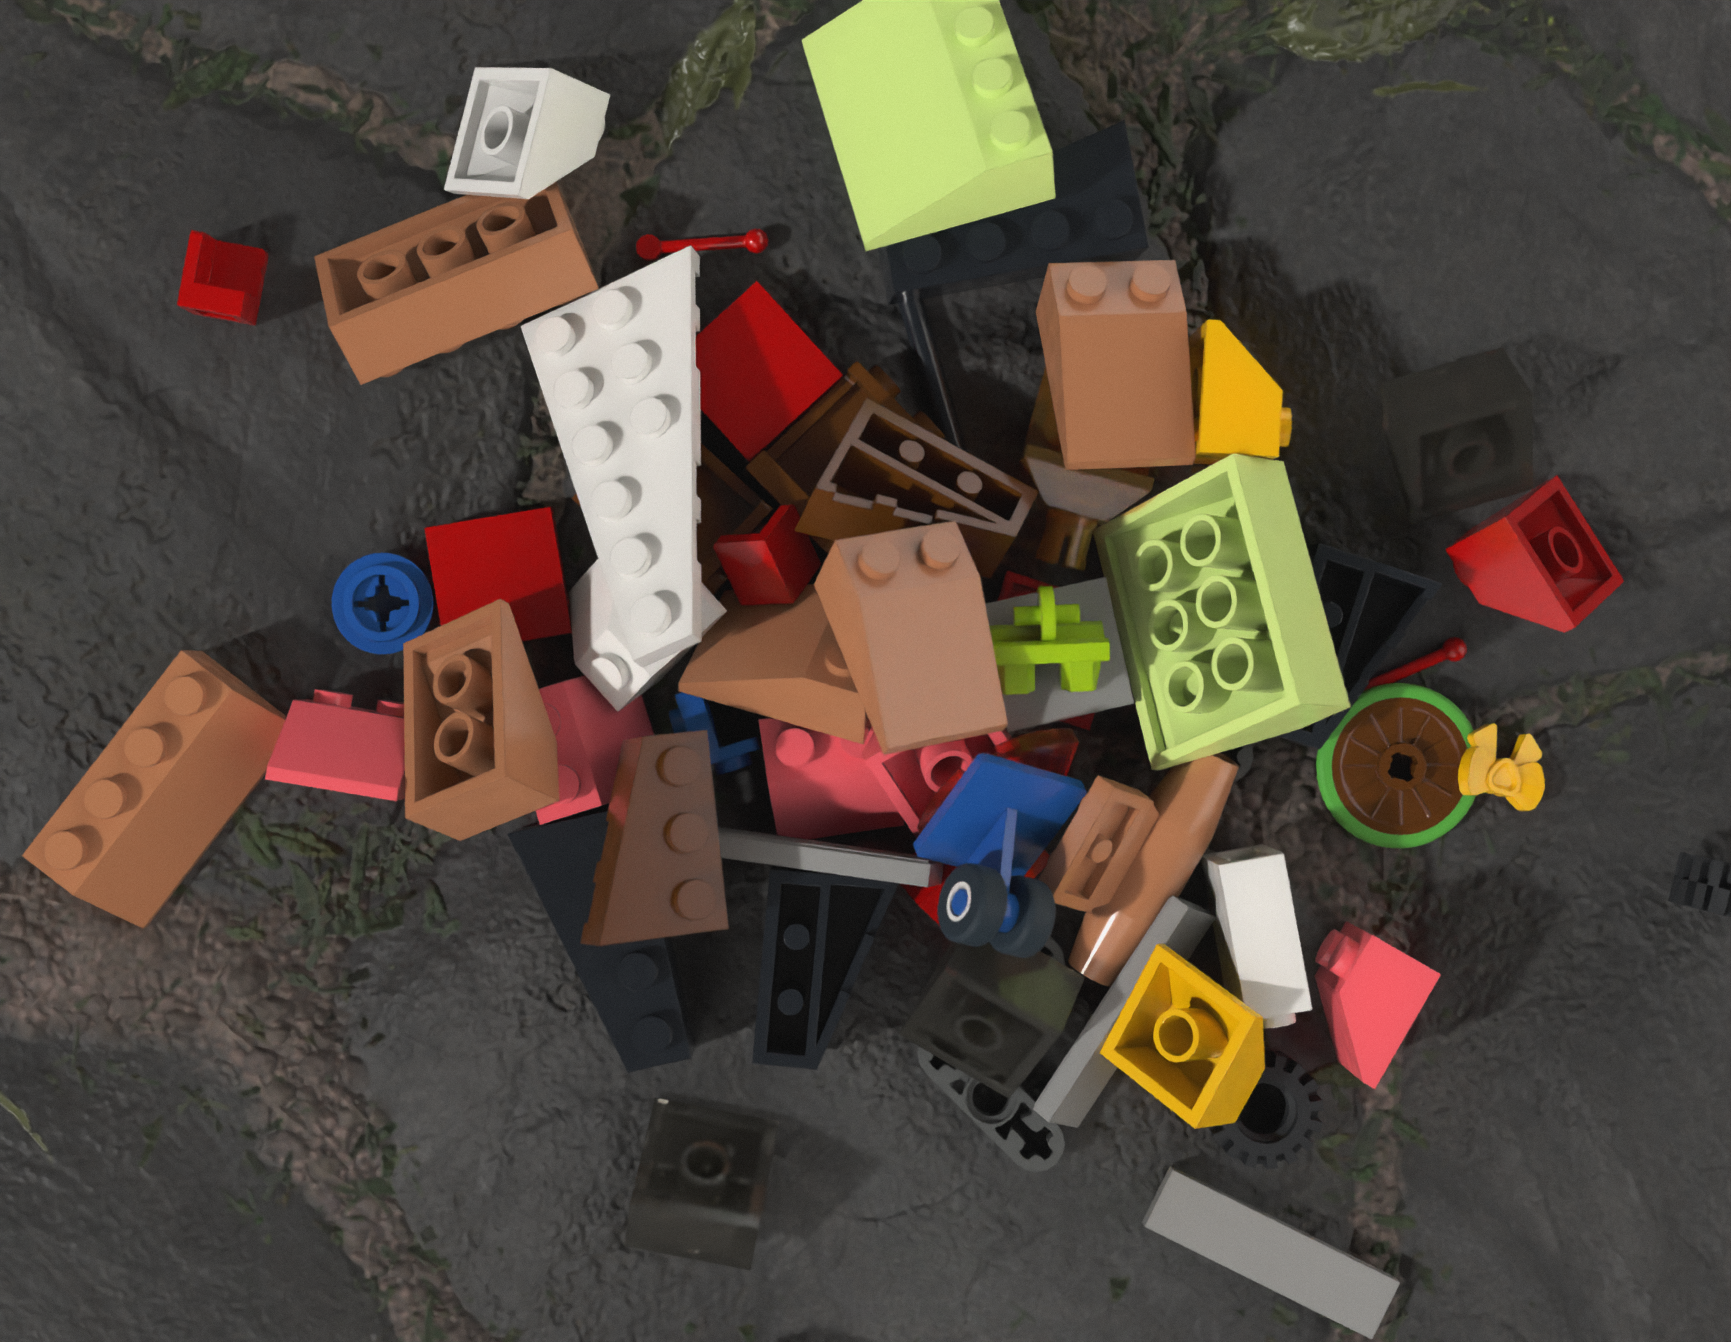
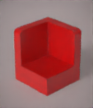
M191 230L177 306L194 315L256 326L269 258L268 253L261 248L219 241L205 232Z
M781 505L760 533L722 535L714 543L713 548L740 605L794 603L821 566V562L808 534L794 531L800 520L795 505Z

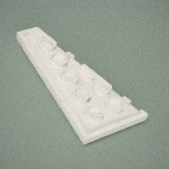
M691 245L521 326L632 661L642 668L702 641L701 564L697 561V523H701V499L696 495V466H701L700 370L696 367V332L700 331V308L696 305L695 277H700V256Z

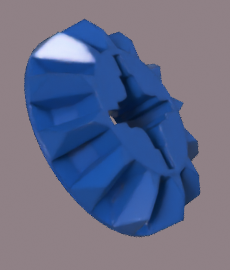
M373 553L355 560L345 568L334 586L331 605L334 621L347 641L369 653L392 654L402 651L403 643L423 635L430 628V621L436 601L433 597L429 577L410 559L392 553ZM383 576H385V585H388V591L391 596L400 597L401 600H409V606H401V609L390 612L389 621L386 622V632H384V622H381L379 612L369 610L367 607H358V602L368 601L369 598L379 596L380 586H383Z

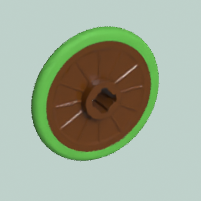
M1390 683L1363 691L1322 748L1318 749L1317 781L1328 810L1349 833L1376 846L1398 849L1411 848L1440 838L1461 821L1476 795H1462L1458 784V768L1461 758L1466 749L1471 747L1467 736L1474 729L1463 712L1452 701L1432 689L1410 683ZM1395 753L1406 755L1410 759L1405 771L1406 776L1402 779L1390 776L1388 773L1393 760L1391 756Z

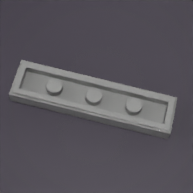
M718 827L721 858L921 887H932L941 884L944 863L921 858L916 854Z
M1174 895L1169 897L1035 1102L1034 1111L1049 1123L1075 1128L1079 1127L1117 1069V1066L1101 1055L1100 1051L1155 946L1164 943L1188 961L1215 920V916L1197 904Z
M1169 1166L1142 1221L1144 1227L1370 1339H1373L1400 1284L1396 1277L1172 1166Z

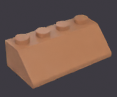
M557 181L530 199L465 195L314 256L329 328L361 385L380 377L396 375L409 365L439 353L453 352L466 342L498 329L512 328L530 316L558 305H566L587 293L599 289L587 253Z
M181 650L22 856L73 896L141 928H146L265 776L267 765L287 716L203 651Z

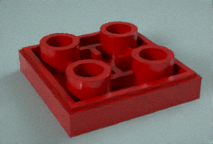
M758 281L696 336V367L700 370V410L749 463L843 378V374Z
M552 507L424 528L441 626L501 599L510 605L522 642L572 634L569 598Z

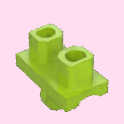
M1038 586L1036 606H1014L1013 624L989 625L1001 690L1004 695L1028 694L1035 691V664L1059 663V684L1061 690L1069 692L1094 691L1097 687L1101 661H1110L1109 638H1105L1102 620L1080 621L1079 604L1055 605L1052 586Z

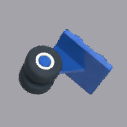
M980 753L975 757L913 843L918 857L957 867L946 879L938 901L939 925L943 934L949 940L974 947L990 942L998 952L1020 958L1031 957L1044 947L1054 926V897L1050 888L1044 882L1025 877V874L1086 795L1087 791L1081 780L986 753Z

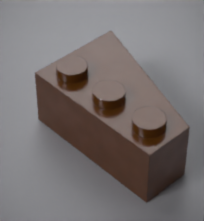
M866 398L815 487L794 531L835 541L956 521L979 575L991 578L1015 540L1039 491Z
M707 730L643 736L623 740L606 821H609L601 862H597L593 882H596L589 919L588 923H584L580 944L604 946L729 929Z

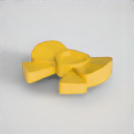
M1495 723L1485 724L1469 733L1467 740L1471 747L1466 749L1458 768L1459 791L1462 795L1475 796L1485 792L1505 797L1519 811L1535 809L1545 790V778L1541 765L1537 763L1542 758V751L1530 733L1520 734L1510 758L1496 759L1497 725Z

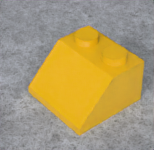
M1207 319L1189 337L1196 453L1194 464L1213 465L1233 453L1273 460L1279 457V447H1288L1291 437L1292 412L1291 408L1282 407L1283 390L1221 320Z
M1164 943L1157 944L1108 1035L1100 1054L1193 1128L1199 1129L1235 1123L1265 1070L1263 1017Z

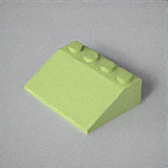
M862 0L802 39L803 49L865 251L1056 198L1053 152L999 0Z
M1233 453L1093 530L1103 574L1107 580L1123 656L1151 770H1163L1299 730L1350 708L1284 461Z

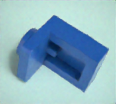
M686 693L675 695L679 708L669 711L674 733L707 730L711 765L713 764L717 776L753 764L750 752L762 748L759 735L722 746L708 700Z

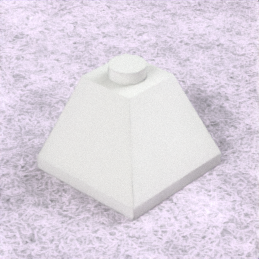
M475 67L444 190L453 194L530 199L595 157L598 141L601 139L605 128V114L610 94L552 68Z
M599 559L596 560L568 592L575 665L617 712L658 683L694 646L692 645L643 668L632 661ZM701 582L703 637L727 610Z

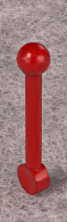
M757 228L749 230L746 235L665 241H659L654 235L646 234L638 239L636 250L645 261H655L662 253H675L690 245L695 251L746 248L751 253L757 254L767 248L769 239L765 231Z
M1451 637L1443 643L1441 649L1370 679L1365 690L1397 682L1445 660L1452 662L1460 661L1467 653L1466 643L1459 637Z

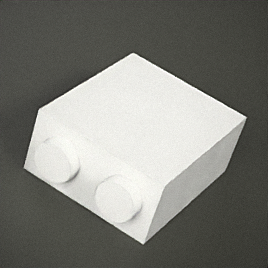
M1259 844L1203 855L1201 863L1210 912L1216 917L1213 921V928L1224 988L1263 1017V1029L1277 1028L1295 1023V1013L1312 1010L1284 853Z

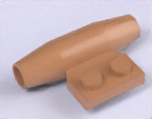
M1220 752L1173 766L1149 796L1133 787L1099 775L1096 777L1090 790L1081 800L1078 811L1057 848L1049 856L1046 867L1038 879L1050 888L1056 904L1085 912L1068 959L1069 964L1078 972L1099 984L1111 987L1169 897H1172V895L1180 896L1212 841L1239 769V765Z

